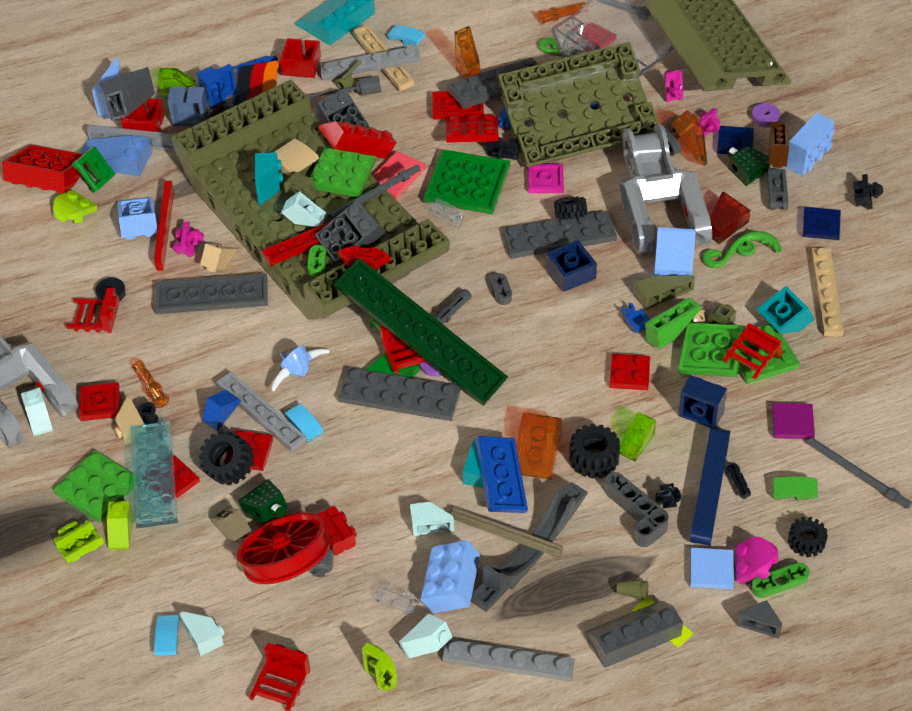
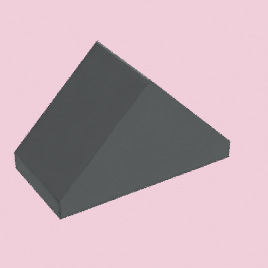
M766 600L741 610L737 626L779 639L782 623Z

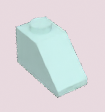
M300 191L286 200L281 212L294 224L313 227L323 225L327 214Z
M37 388L21 393L33 435L36 436L53 431L41 389Z
M431 502L410 504L413 536L454 531L453 516Z
M184 611L179 613L182 625L200 656L224 645L222 636L225 635L221 625H216L211 617Z
M428 614L399 643L406 657L413 658L439 651L453 636L446 621Z

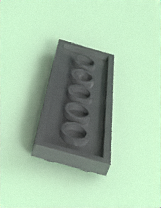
M532 57L449 83L446 90L465 109L502 97L498 79L499 74L539 64Z
M608 210L590 213L578 219H554L503 228V236L510 259L547 253L577 240L583 246L617 241V235Z
M267 273L156 282V314L268 306Z
M348 367L338 400L341 403L452 421L461 388L458 385Z

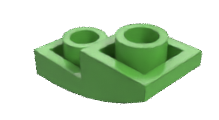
M796 476L773 478L774 498L778 500L796 497L798 501L818 498V480L812 477Z

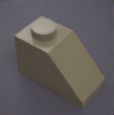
M225 508L210 518L211 522L229 541L239 542L247 537L246 534L251 531L240 509Z

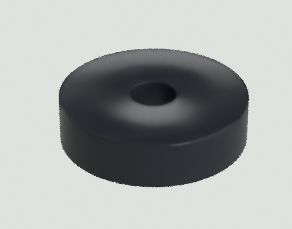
M118 278L103 279L95 288L97 299L104 300L107 288H115L116 296H119V302L126 295L125 285Z

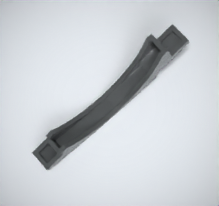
M570 482L563 491L559 489L544 518L532 535L553 542L579 508L588 491L573 482ZM523 545L506 561L497 565L487 563L483 567V583L472 593L471 602L487 612L509 588L513 589L544 552Z

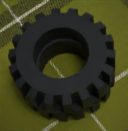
M590 424L589 427L584 425L582 429L578 428L576 433L572 434L570 440L569 461L572 468H575L577 473L581 472L582 476L586 477L588 475L593 479L594 476L603 478V475L607 476L611 471H615L616 466L619 464L620 440L614 431L611 432L609 427L604 428L600 424L599 426ZM597 449V450H600V451H602V452H600V453H591V452H588L587 450Z
M227 430L225 433L218 431V435L214 433L210 435L211 438L209 440L206 439L204 441L206 444L200 448L202 453L199 454L198 458L201 459L199 465L202 467V471L222 485L224 483L232 485V482L237 484L239 479L244 480L246 473L250 474L252 471L250 466L254 465L252 459L255 458L249 443L236 433ZM233 449L231 461L225 466L220 467V460L223 454Z

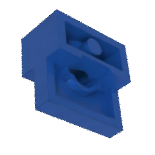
M230 64L217 70L210 67L197 73L199 87H204L207 106L211 110L219 104H225V98L236 93L234 70Z

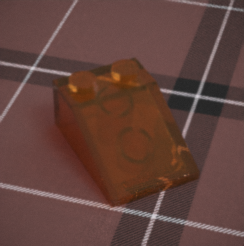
M523 412L516 444L521 475L552 480L562 435V418Z

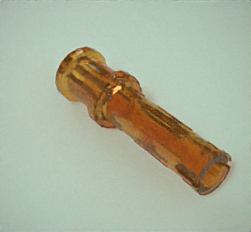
M581 2L561 8L551 7L550 10L546 11L539 10L537 13L539 23L544 25L545 22H556L559 18L586 12L587 6H584L586 3Z
M142 360L135 361L132 368L145 386V393L148 397H151L152 403L156 408L164 407L169 402L168 395L162 391L161 384L153 379Z

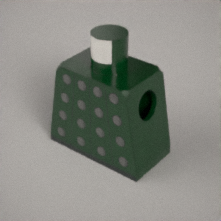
M746 146L740 151L733 147L727 153V156L730 158V171L745 186L766 174L767 170L770 169L769 156L750 146Z
M269 479L238 500L245 517L264 524L275 517H283L288 507L281 491Z

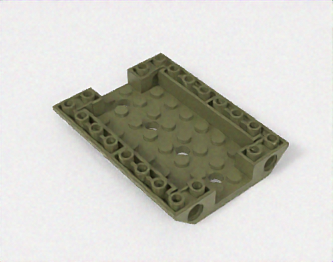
M651 0L647 3L646 7L703 92L733 89L737 78L755 77L761 86L791 83L789 77L733 0Z
M630 42L498 75L502 100L515 139H517L521 158L528 168L622 144L623 130L626 128H630L634 135L654 133V127L659 122L652 102H648L639 79L641 71ZM629 95L632 97V100L625 101L623 96ZM596 103L600 108L593 110L590 105ZM559 112H564L567 116L565 118H559L557 114ZM530 120L534 123V125L528 127L524 124V122Z

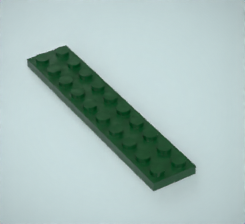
M358 258L335 282V288L481 405L484 406L508 379L506 374L362 259Z

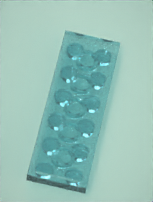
M171 422L131 427L136 527L138 529L178 523Z

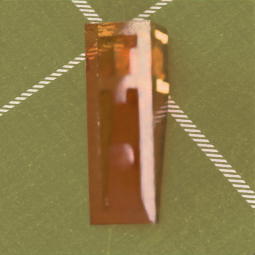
M467 26L455 31L456 71L463 79L480 74V60L471 28Z
M686 110L671 124L697 162L706 166L708 163L704 130L700 123L701 118L695 112L691 113Z

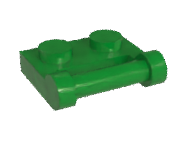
M95 146L91 147L71 164L88 183L92 193L98 191L115 175V172ZM83 163L86 164V166L98 180L97 183L93 180V178L84 168V166L82 165Z

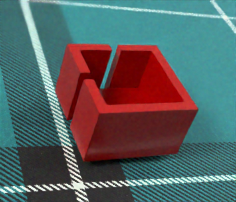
M287 38L280 58L282 75L315 78L321 59L320 41L305 40L306 54H303L302 39Z
M150 98L147 100L149 113H147L145 103H143L131 114L122 117V128L160 132L165 116L162 99Z

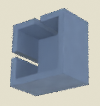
M170 87L168 106L171 112L172 126H195L208 116L209 112L204 87H189V89H186V87Z

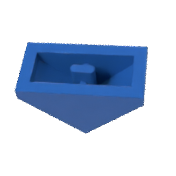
M227 390L207 397L202 421L218 431L242 400Z

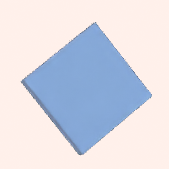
M691 548V587L733 589V550Z

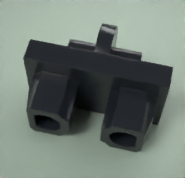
M499 137V141H487V156L497 157V159L518 160L519 144L517 139L503 142L502 138Z
M867 174L862 175L861 181L853 182L856 206L866 205L867 210L873 209L872 197L878 198L882 195L883 186L877 182L868 183Z

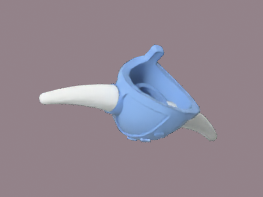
M301 345L288 356H286L285 352L281 353L280 356L283 360L280 366L283 369L276 376L271 390L275 391L281 381L290 375L297 377L306 376L309 362L316 356L329 353V349L306 351L305 346Z

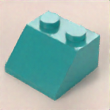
M277 152L255 153V183L258 205H262L280 191V183H283V172H279L282 170L281 160H278Z
M787 286L757 308V311L779 334L800 332L814 321L810 309Z

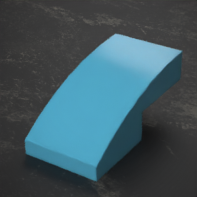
M395 25L387 36L389 40H402L404 45H418L425 37V33L415 28Z
M301 403L284 413L289 422L306 436V443L323 434L324 430Z
M179 615L157 617L154 644L155 656L176 655L179 642Z

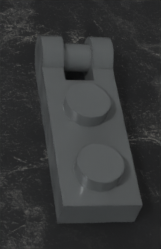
M768 169L769 209L782 208V210H788L786 169Z

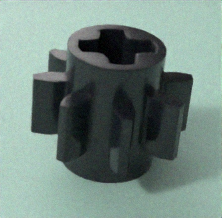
M674 483L659 485L660 490H657L655 494L657 503L662 505L663 509L677 507L676 502H679L681 499L680 490L674 487Z

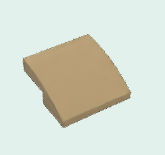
M296 139L275 151L277 152L278 160H281L282 163L281 171L290 176L295 172H300L319 159V156L311 148Z

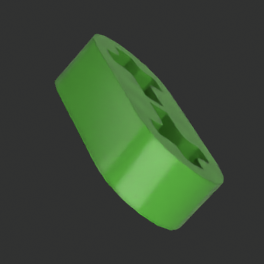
M315 245L309 250L308 271L313 277H319L325 273L327 255L326 248L322 245Z

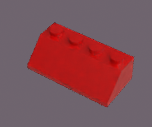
M334 121L321 124L318 127L331 146L338 150L387 159L397 143L389 131H381L373 127L366 128L359 124L352 125L348 122Z

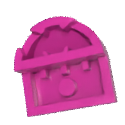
M751 537L736 545V581L744 584L755 577H759L762 580L766 579L771 574L769 569L772 564H777V547L762 537Z

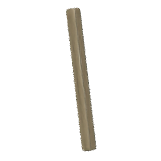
M454 507L450 512L456 521L549 555L560 557L563 552V547L559 544Z

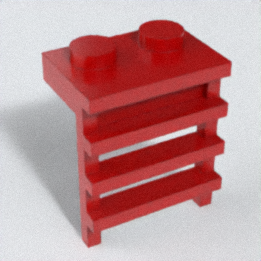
M107 288L104 300L74 298L73 302L80 305L74 324L67 323V329H74L75 332H78L79 329H83L85 332L90 330H96L97 333H100L101 330L107 331V333L112 332L119 307V296H116L115 288ZM86 304H91L86 323L81 324ZM101 305L96 325H91L96 307Z
M748 323L746 325L747 328L744 332L740 333L738 340H735L732 348L727 351L723 362L727 363L731 357L756 371L752 376L756 380L772 357L779 359L783 354L782 341ZM745 340L768 353V356L765 357L741 344L742 341ZM736 349H739L740 351L757 359L758 361L762 362V364L758 366L757 364L740 356L739 354L735 353Z
M383 325L380 326L382 346H384L385 353L395 374L399 373L398 370L424 362H427L428 365L430 364L413 349H409L410 347L387 328Z
M267 643L264 649L266 663L249 696V700L253 701L257 695L287 705L285 711H290L295 705V700L300 694L302 685L306 682L307 674L311 671L308 655L300 650L293 651L287 649L280 644ZM266 674H270L276 677H280L297 683V685L295 687L273 679L266 678L265 676ZM262 684L287 693H291L292 695L289 698L271 691L261 689L260 686Z

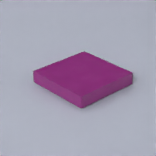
M772 404L774 438H815L813 404Z

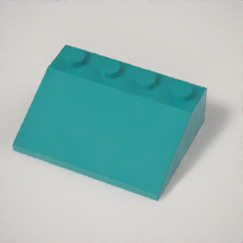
M327 0L295 22V25L326 44L332 45L375 14L374 0Z

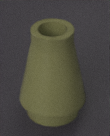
M636 579L617 582V594L640 600L648 597V581Z

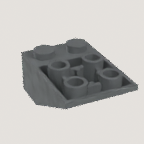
M148 67L99 82L105 108L111 121L128 116L155 95Z
M345 88L318 101L313 109L321 124L338 121L371 128Z
M356 200L315 234V236L337 263L342 260L338 256V251L352 246L365 248L382 236L385 231L368 209L359 200Z

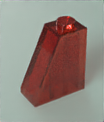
M724 191L721 193L710 216L712 240L718 244H721L748 224L751 211Z

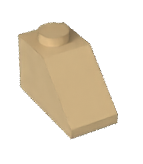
M205 244L200 265L205 266L206 270L211 272L224 270L236 254L237 249L223 244Z
M130 397L126 398L115 418L117 427L114 428L118 439L122 438L125 445L147 436L144 422Z

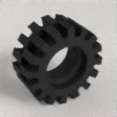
M570 196V198L564 197V199L555 200V217L561 220L584 217L587 215L586 198Z
M801 517V522L797 519L795 523H792L788 543H790L791 549L794 548L796 554L800 552V556H804L805 553L807 557H811L813 553L815 557L818 556V552L821 554L823 549H825L828 537L827 528H824L823 523L818 524V519L812 521V517H808V520L805 517ZM809 533L815 536L816 539L806 541L800 537V534Z

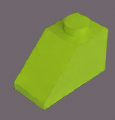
M129 501L109 502L107 513L109 550L130 549L133 512Z

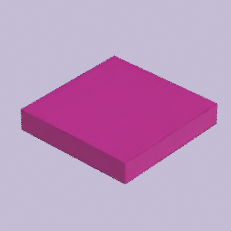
M541 164L529 167V194L564 193L563 164Z

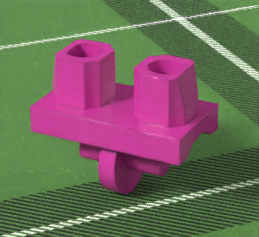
M673 69L665 71V101L683 100L682 70Z
M713 108L709 112H703L700 114L698 121L689 123L690 131L696 133L697 139L702 140L710 132L716 133L719 131L720 120L717 118V109Z
M189 221L184 222L183 228L176 230V238L179 242L174 243V250L177 254L186 253L188 257L194 256L195 245L201 243L204 239L203 233L199 229L193 230L190 227Z

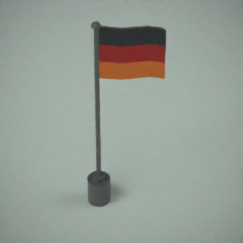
M280 60L241 67L237 79L236 96L232 106L243 103L276 87ZM379 76L359 79L356 87L345 89L347 91L357 90V93H361V96L381 93ZM342 89L315 93L307 96L309 98L334 94Z

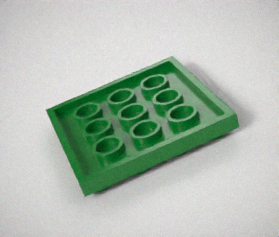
M443 149L425 193L424 203L493 215L510 168V161Z

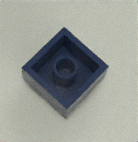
M579 240L546 253V269L564 292L596 279L597 263Z
M690 375L681 391L678 416L709 428H716L724 414L727 388Z

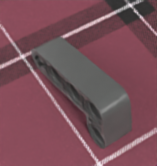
M611 472L606 476V495L638 521L635 527L634 538L638 546L648 547L667 532L669 516L662 507L622 474Z

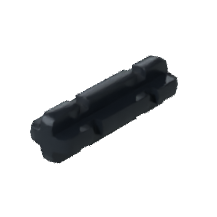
M731 463V465L727 466L728 473L731 474L730 477L735 488L738 489L739 496L742 499H746L751 496V491L747 488L748 485L743 474L740 473L739 466L736 463Z

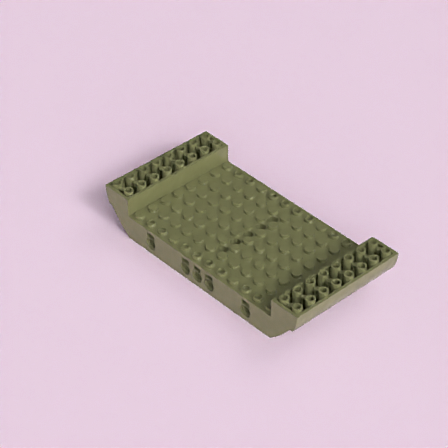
M289 80L172 136L171 140L176 155L179 157L197 195L307 319L314 320L319 317L324 319L354 303L334 287L335 282L350 267L343 260L336 263L326 251L325 273L319 277H313L308 271L309 250L273 266H269L261 251L316 227L294 224L281 213L286 200L292 197H286L284 183L291 177L283 173V183H280V191L262 205H258L255 183V153H273L293 139L307 145L319 158L325 147L334 149L318 127L321 123L311 114L309 97L292 80ZM318 160L298 173L310 178ZM371 174L361 195L381 185ZM315 190L314 195L309 199L327 213L323 222L325 224L332 221L329 216L331 212L358 197ZM387 190L362 203L385 231L382 236L365 248H378L391 257L390 262L374 269L390 283L448 252L450 240L429 219L418 223Z

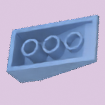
M134 135L88 139L80 152L84 154L91 147L95 146L114 172L140 177L152 155L149 138Z

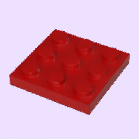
M470 114L464 117L459 115L446 117V143L499 141L497 115L485 114L484 116Z

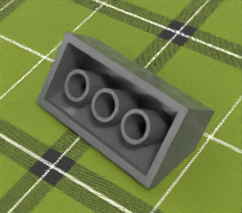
M659 601L585 632V635L604 668L680 637L682 635L683 621L673 605Z

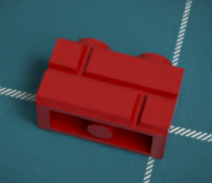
M332 506L316 514L324 522V530L331 539L330 550L335 556L343 553L344 550L347 551L355 547L357 533L352 525L348 526L346 523L347 518L343 511L339 512L336 506Z

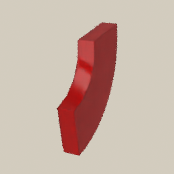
M352 246L338 251V256L348 267L352 266L358 258L374 269L391 261V257L387 253L375 247L360 248V246Z

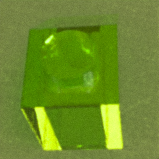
M160 68L158 82L161 95L169 94L170 87H186V89H189V87H195L196 81L177 68Z
M638 412L625 433L620 445V455L636 462L655 435L656 420Z

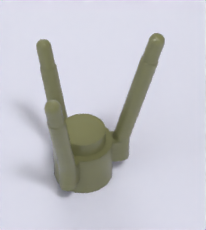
M361 60L344 74L342 78L337 80L336 83L339 89L356 87V85L353 86L354 80L350 74L361 64Z

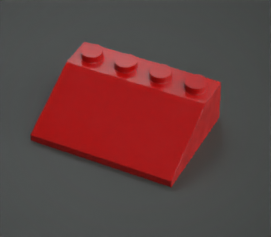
M30 144L2 161L3 180L14 185L22 184L30 188L38 187L42 190L66 193L74 187L81 176L79 171L74 169L71 164L83 154Z

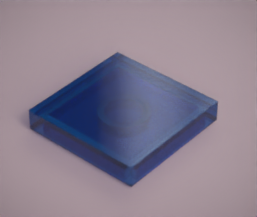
M720 126L717 154H727L733 147L738 151L746 146L753 148L754 128Z
M804 207L802 237L839 240L841 210Z

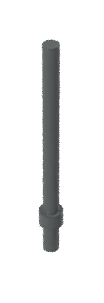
M416 164L407 170L400 171L392 179L329 214L332 220L335 219L356 200L364 203L397 183L405 182L410 179L411 175L420 171L419 165Z
M813 437L808 440L807 444L884 493L886 498L892 502L896 501L907 509L911 507L912 502L900 495V491L883 484Z

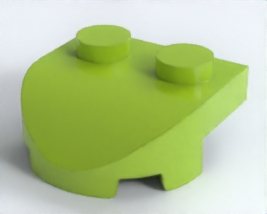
M74 190L58 195L53 204V216L62 222L74 220L75 224L82 223L85 215L97 211L95 203Z
M85 520V524H78L74 521L65 525L58 531L59 536L54 538V543L61 557L68 564L79 560L81 556L97 550L99 546L105 543L102 536L88 520Z
M367 642L362 648L365 671L376 677L377 688L383 691H388L390 688L393 691L398 684L396 669L392 659L382 648Z

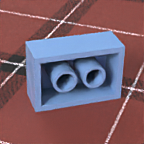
M816 113L789 141L788 161L785 168L801 176H804L807 171H811L814 164L820 161L826 151L828 152L833 145L831 140L835 133V121Z
M468 540L433 546L431 549L420 600L433 613L470 607L480 553Z

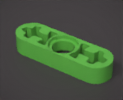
M795 563L770 572L771 574L764 580L759 577L754 578L751 591L756 597L765 598L807 582L810 570L803 563ZM796 571L803 573V576L796 574ZM783 577L786 583L779 584L775 581V578Z

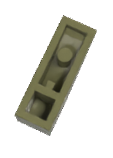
M693 275L650 276L635 282L634 296L646 310L693 291L695 277Z

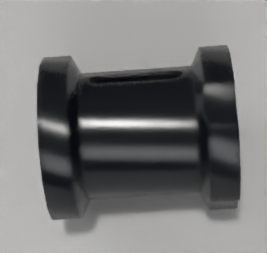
M151 402L142 403L138 408V412L142 416L145 427L151 428L156 426L159 420L157 414H155L156 406Z

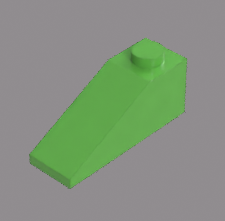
M687 298L645 323L647 341L658 349L673 342L702 309L701 305Z

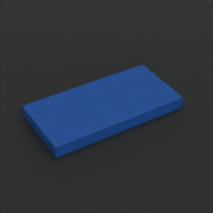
M478 436L475 440L488 512L526 513L528 506L515 438Z

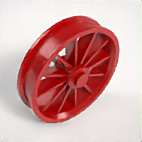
M308 512L288 514L271 520L250 533L237 550V559L244 567L243 571L246 578L256 584H275L297 577L318 564L325 557L331 546V539L324 530L325 525L322 518Z

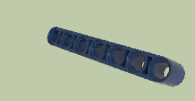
M710 428L690 542L711 546L731 430Z

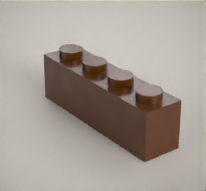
M770 122L768 140L769 165L775 168L787 166L789 152L788 123Z

